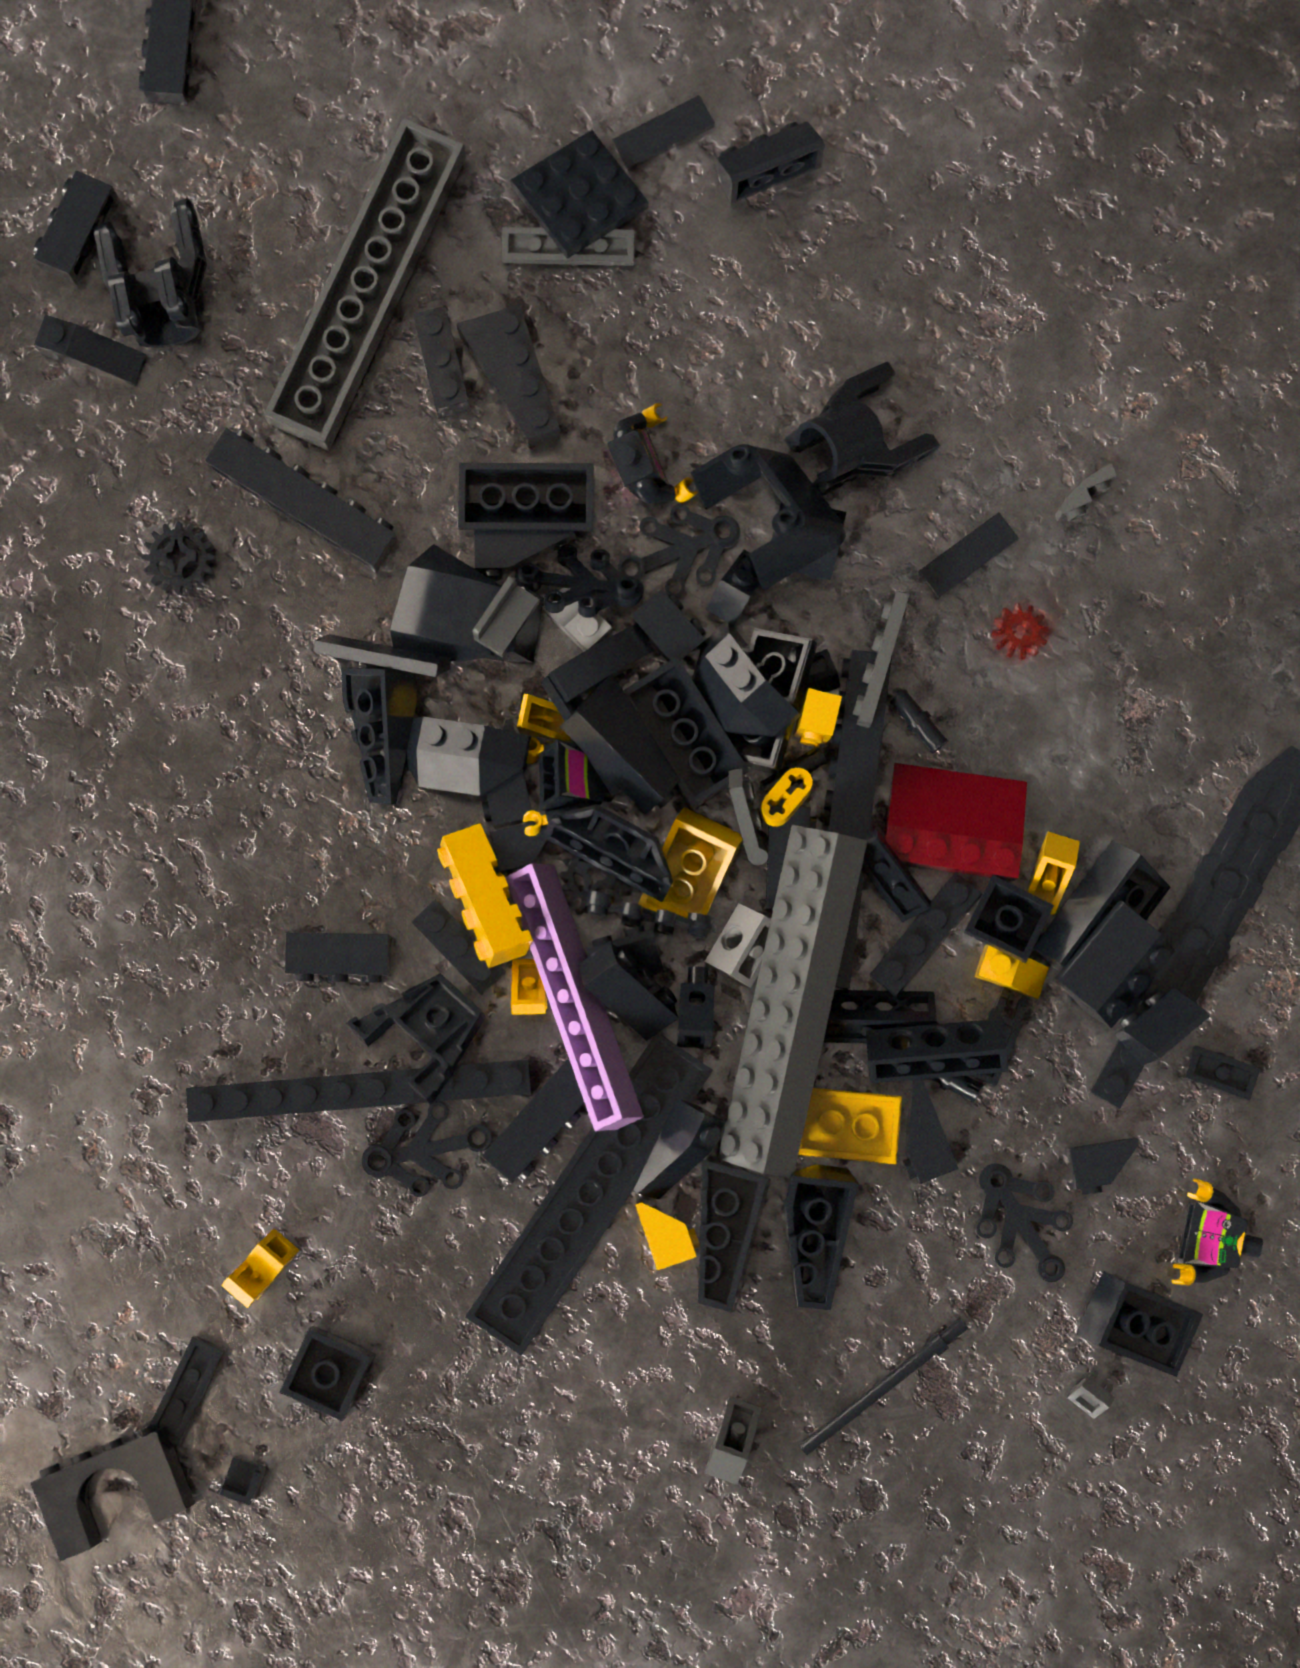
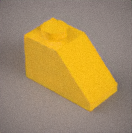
M1048 831L1038 853L1026 891L1053 904L1054 907L1050 914L1055 915L1076 867L1080 841Z
M986 944L974 977L1038 1000L1049 967L1031 958H1028L1025 964Z
M644 1202L635 1204L657 1270L697 1257L694 1249L700 1248V1244L694 1228L687 1230L684 1222Z

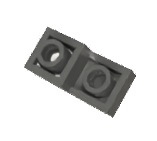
M1112 463L1087 477L1068 495L1055 514L1057 521L1067 517L1070 522L1082 517L1087 513L1085 509L1092 502L1089 493L1091 492L1093 496H1097L1111 488L1110 483L1117 476Z

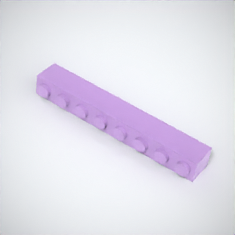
M531 863L505 878L514 903H517L522 914L520 919L524 931L529 930L533 939L530 949L594 1130H617L644 1116L604 1004L583 985L578 964L587 957L554 865Z

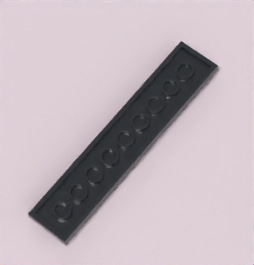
M657 1033L654 1035L629 1073L644 1117L617 1130L595 1131L594 1127H592L465 1318L522 1356L636 1186L677 1098L692 1103L713 1070L661 1034Z

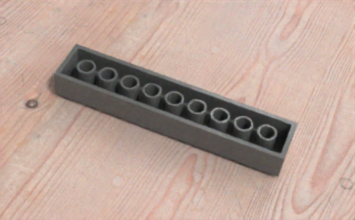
M402 119L265 410L264 417L269 425L327 451L330 450L466 159L463 143L408 119Z
M795 825L791 826L718 1157L720 1160L769 1175L790 1177L791 1173L795 1172L867 840L834 832Z

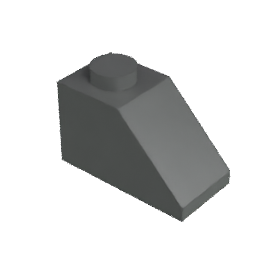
M729 1397L711 1448L705 1474L736 1485L738 1484L749 1458L762 1410L761 1407Z

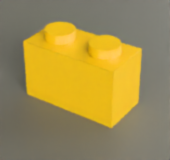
M809 688L802 697L799 709L802 715L796 721L793 736L800 738L801 744L811 747H819L820 743L826 744L833 736L842 696Z

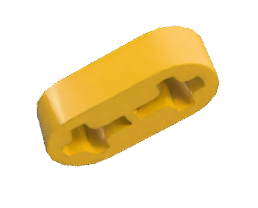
M803 768L788 770L764 797L761 804V817L766 824L776 827L784 825L809 797L813 780L807 770ZM799 779L803 780L804 789L802 790L798 787L790 795L788 793L792 783L790 780L797 782ZM783 799L785 801L782 806L783 814L777 812L771 815L769 805L771 804L775 807Z

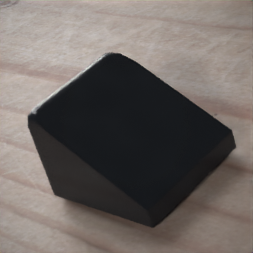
M828 649L815 653L805 686L806 691L810 688L827 693L840 688L838 671Z

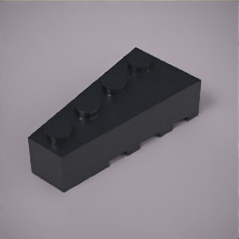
M702 1160L698 1303L733 1313L737 1307L771 1179Z

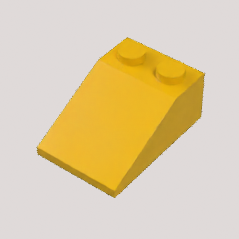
M684 807L675 818L662 848L673 883L663 902L643 892L638 905L655 912L657 910L671 911L687 918L689 912L708 915L743 842L742 835Z

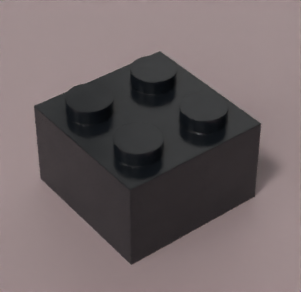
M316 1326L308 1328L279 1393L343 1421L352 1407L375 1354Z

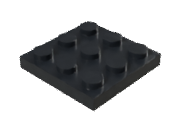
M590 130L511 179V187L567 259L649 208V201L593 130Z

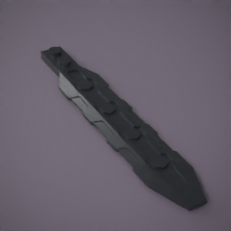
M1291 745L1242 787L1226 816L1227 821L1209 853L1205 854L1193 874L1194 879L1178 908L1170 914L1160 932L1176 950L1175 953L1151 980L1147 988L1127 1009L1122 1019L1134 1010L1138 1014L1148 1007L1145 1001L1159 989L1165 993L1175 988L1197 1004L1196 1001L1214 969L1221 965L1231 947L1229 943L1248 909L1253 908L1264 889L1262 885L1281 851L1286 850L1300 825L1299 749ZM1118 1039L1088 1092L1120 1109L1145 1065L1140 1066Z

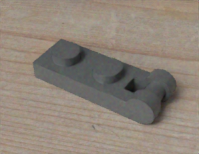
M742 768L730 770L729 791L748 860L754 865H762L768 859V839L766 833L759 830L763 827L759 808L753 809L751 801L755 800L752 781L745 780Z

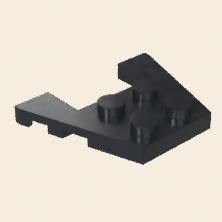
M441 973L402 993L403 997L388 1005L381 1003L373 1007V1012L363 1018L358 1019L356 1016L346 1022L348 1028L368 1047L393 1024H396L429 1054L432 1059L412 1076L408 1083L430 1106L435 1102L486 1019L483 1011Z

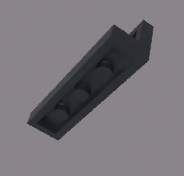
M834 990L823 1042L867 1043L866 1030L937 1024L934 991H902L896 998L889 991ZM844 1002H854L860 1007L856 1010H846L841 1005ZM879 1002L889 1003L893 1008L890 1010H880L875 1005ZM912 1003H927L928 1011H914L909 1006Z

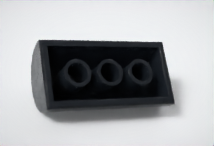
M754 628L749 647L797 709H799L818 643L809 638ZM795 721L778 737L735 734L726 731L725 733L747 768L778 774L781 770Z

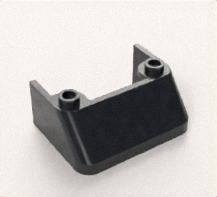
M741 444L734 446L690 472L705 509L762 476L785 505V508L777 512L772 519V528L777 537L749 553L761 587L764 590L836 549L845 540L846 533L842 521L794 458L787 453Z

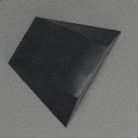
M433 544L407 567L390 627L393 647L449 657L451 661L457 663L494 656V652L474 640L472 631L502 585Z

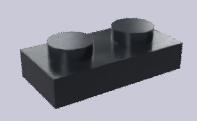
M1193 1046L1183 1078L1250 1101L1261 1068L1199 1046Z

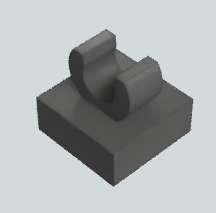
M1094 1371L1075 1385L1067 1396L1070 1401L1094 1419L1109 1409L1115 1399L1110 1394L1113 1390L1111 1382L1104 1387L1095 1382L1099 1374L1097 1371Z

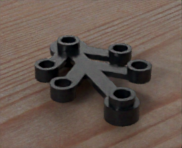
M677 504L670 512L672 523L677 526L689 524L704 531V533L692 537L660 524L654 517H645L641 520L639 526L643 537L649 539L657 537L674 545L643 558L633 554L626 555L620 560L618 571L623 577H633L640 581L645 571L680 558L672 578L668 579L665 584L667 596L672 593L668 588L670 584H680V592L673 593L677 598H680L685 592L684 582L697 551L711 545L704 565H701L696 571V581L698 584L710 586L715 581V569L723 550L734 546L739 540L740 526L734 518L720 515L711 520L690 511L683 504ZM677 510H683L687 516L683 520H677L674 517V513ZM648 522L653 523L656 526L655 531L651 533L644 531V524ZM722 527L730 531V535L726 538H721L717 534V531ZM629 565H634L638 569V572L633 576L625 572L626 567ZM708 570L711 572L712 578L708 581H703L699 576L700 572Z
M562 545L558 548L557 561L560 565L567 567L575 576L541 572L533 563H523L515 571L517 585L526 587L533 592L538 591L541 585L570 589L564 593L557 590L546 593L545 609L551 613H559L566 606L578 601V613L582 617L591 618L596 616L598 611L615 603L621 607H633L640 602L644 595V586L641 581L633 577H623L610 563L609 552L603 549L594 550L590 554V566L593 570L600 571L608 581L598 580L577 559V549L572 545ZM595 592L603 593V595L599 596L598 598L592 596L591 594Z
M588 891L585 905L588 906V913L604 917L607 916L608 911L621 913L620 924L627 927H639L641 921L655 922L653 931L664 935H673L674 928L687 929L688 935L699 938H707L708 933L716 932V927L713 926L715 918L708 915L689 912L687 918L671 911L657 910L655 912L641 905L623 902V906L614 905L615 897L603 892Z
M435 1102L428 1108V1116L409 1146L394 1150L404 1131L411 1129L416 1122V1117L412 1111L400 1110L395 1115V1123L382 1144H373L364 1151L362 1167L372 1177L382 1178L389 1175L408 1187L412 1195L416 1197L425 1196L430 1190L428 1179L423 1176L414 1177L397 1164L411 1160L442 1180L446 1188L456 1189L463 1183L462 1173L457 1169L447 1168L430 1156L463 1148H469L475 1152L484 1151L491 1145L492 1134L486 1126L477 1124L469 1127L463 1135L428 1142L438 1124L445 1121L449 1115V1109L444 1103ZM435 1106H442L444 1108L445 1114L440 1119H436L432 1115V1110ZM403 1113L411 1116V1123L406 1127L399 1123V1117ZM477 1131L485 1135V1141L481 1145L475 1144L472 1140L473 1134ZM377 1154H382L385 1157V1164L382 1167H376L373 1163V1158ZM451 1172L459 1176V1182L454 1186L449 1185L446 1180L447 1175ZM417 1180H422L426 1185L425 1191L422 1193L415 1192L413 1184Z
M994 1163L987 1165L979 1176L980 1188L986 1196L981 1218L975 1225L976 1233L986 1239L996 1234L997 1225L994 1217L999 1199L1007 1210L999 1248L994 1252V1262L1002 1268H1008L1014 1264L1015 1253L1013 1252V1247L1018 1229L1038 1260L1036 1264L1038 1276L1047 1282L1060 1280L1065 1273L1064 1262L1060 1257L1049 1253L1030 1221L1051 1225L1054 1229L1064 1232L1068 1231L1073 1225L1071 1214L1066 1211L1051 1212L1019 1204L1011 1192L1034 1195L1036 1200L1048 1202L1054 1197V1187L1049 1182L1041 1181L1034 1183L1013 1178L1011 1171L1002 1164ZM994 1174H999L1003 1179L999 1187H994L991 1184L990 1180ZM1042 1185L1047 1186L1050 1190L1046 1198H1041L1038 1195V1189ZM1061 1214L1065 1215L1068 1219L1067 1225L1063 1228L1056 1224V1219ZM985 1221L990 1222L992 1225V1230L987 1235L982 1234L980 1231V1225ZM1002 1251H1008L1010 1254V1260L1006 1264L1000 1263L998 1259ZM1050 1262L1056 1263L1058 1267L1054 1275H1049L1046 1272V1265Z

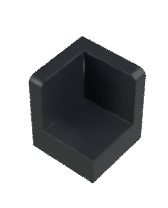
M234 1456L224 1484L219 1488L218 1494L251 1505L257 1498L267 1467Z

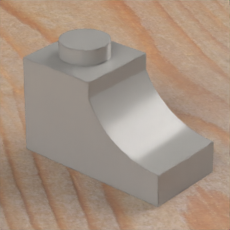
M562 588L560 592L564 593L570 589ZM578 601L566 606L559 613L547 611L545 605L542 607V611L583 652L612 635V627L598 613L591 618L582 617L578 613Z

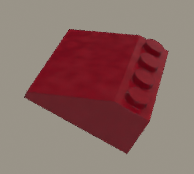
M894 763L884 839L904 866L951 873L957 872L958 874L991 878L994 875L1002 880L1015 881L1019 878L1023 848L1027 782Z

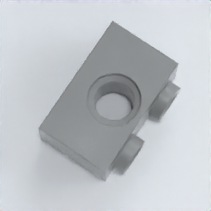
M738 903L705 962L722 974L751 988L760 971L771 920L765 915Z

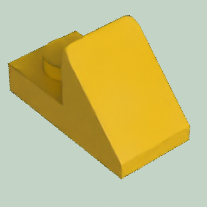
M513 959L511 985L512 1015L546 1014L547 994L535 960Z

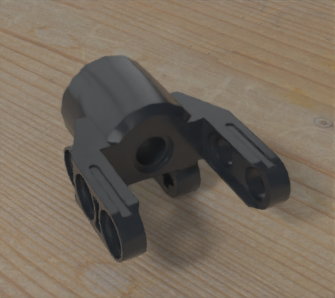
M189 198L175 201L171 211L180 257L178 262L174 257L156 261L152 269L130 275L122 239L117 235L113 225L110 222H106L94 227L103 281L110 290L117 326L123 336L127 337L134 334L140 346L159 348L179 345L194 339L200 332L194 301L199 299L207 261L197 213Z
M884 362L845 380L832 394L819 416L800 424L798 429L784 439L790 451L796 453L807 450L826 440L828 441L833 454V467L816 474L818 478L813 482L822 496L855 481L861 476L887 477L926 458L940 448V444L934 434L925 433L889 450L884 442L883 428L878 416L870 407L859 401V399L878 391L882 384L895 375V371L889 362Z

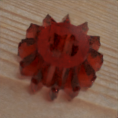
M1016 603L1013 613L1005 607L1001 611L1003 618L996 617L993 624L999 629L992 631L991 637L995 639L1002 638L995 648L998 651L1002 650L1005 646L1009 648L1006 658L1010 659L1014 652L1017 651L1019 660L1024 661L1027 652L1035 657L1039 653L1037 646L1044 647L1047 640L1040 635L1048 633L1049 627L1045 625L1038 626L1045 616L1042 613L1038 614L1035 618L1031 616L1034 606L1029 605L1025 613H1023L1021 604ZM1019 625L1025 628L1023 633L1028 634L1023 635L1021 639L1015 636L1017 631H1012V629H1017Z

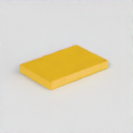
M813 1088L798 1155L896 1164L902 1096Z

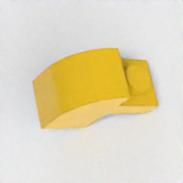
M274 1228L256 1245L246 1260L227 1277L222 1286L248 1308L266 1292L300 1250Z

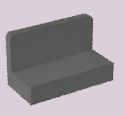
M510 575L472 631L474 640L503 658L540 603L539 599L518 586L516 578Z

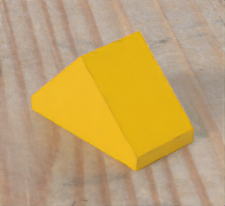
M530 694L523 695L517 729L520 734L554 741L557 739L561 741L571 739L560 727L564 719L553 702Z

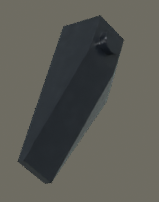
M383 666L341 668L343 704L345 712H351L355 726V730L351 731L353 742H359L363 758L359 765L369 803L396 804L417 702L416 673Z
M815 1164L791 1173L784 1208L795 1297L798 1307L831 1310L858 1187L857 1180L848 1168Z

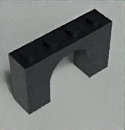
M149 1425L133 1432L135 1438L133 1440L123 1443L120 1437L101 1445L103 1452L92 1456L90 1450L70 1458L72 1465L61 1469L59 1463L39 1471L41 1477L30 1484L60 1561L90 1550L102 1542L87 1501L89 1484L100 1469L116 1468L130 1474L138 1482L154 1523L186 1511L195 1505L173 1444L168 1437L166 1426L154 1431L153 1425Z

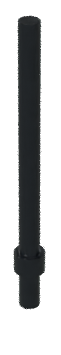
M959 1318L940 1334L935 1332L926 1340L928 1343L800 1443L799 1447L808 1456L934 1355L940 1356L948 1350V1344L969 1329L968 1326Z

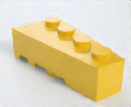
M481 823L442 836L441 848L437 849L439 859L444 868L449 866L453 879L449 880L455 898L461 897L465 907V910H462V917L467 929H473L478 940L474 942V947L479 960H485L488 968L526 955L533 939L529 930L521 931L522 922L520 918H522V914L517 903L509 904L507 898H510L509 885L501 872L495 873L494 868L498 866L497 859Z

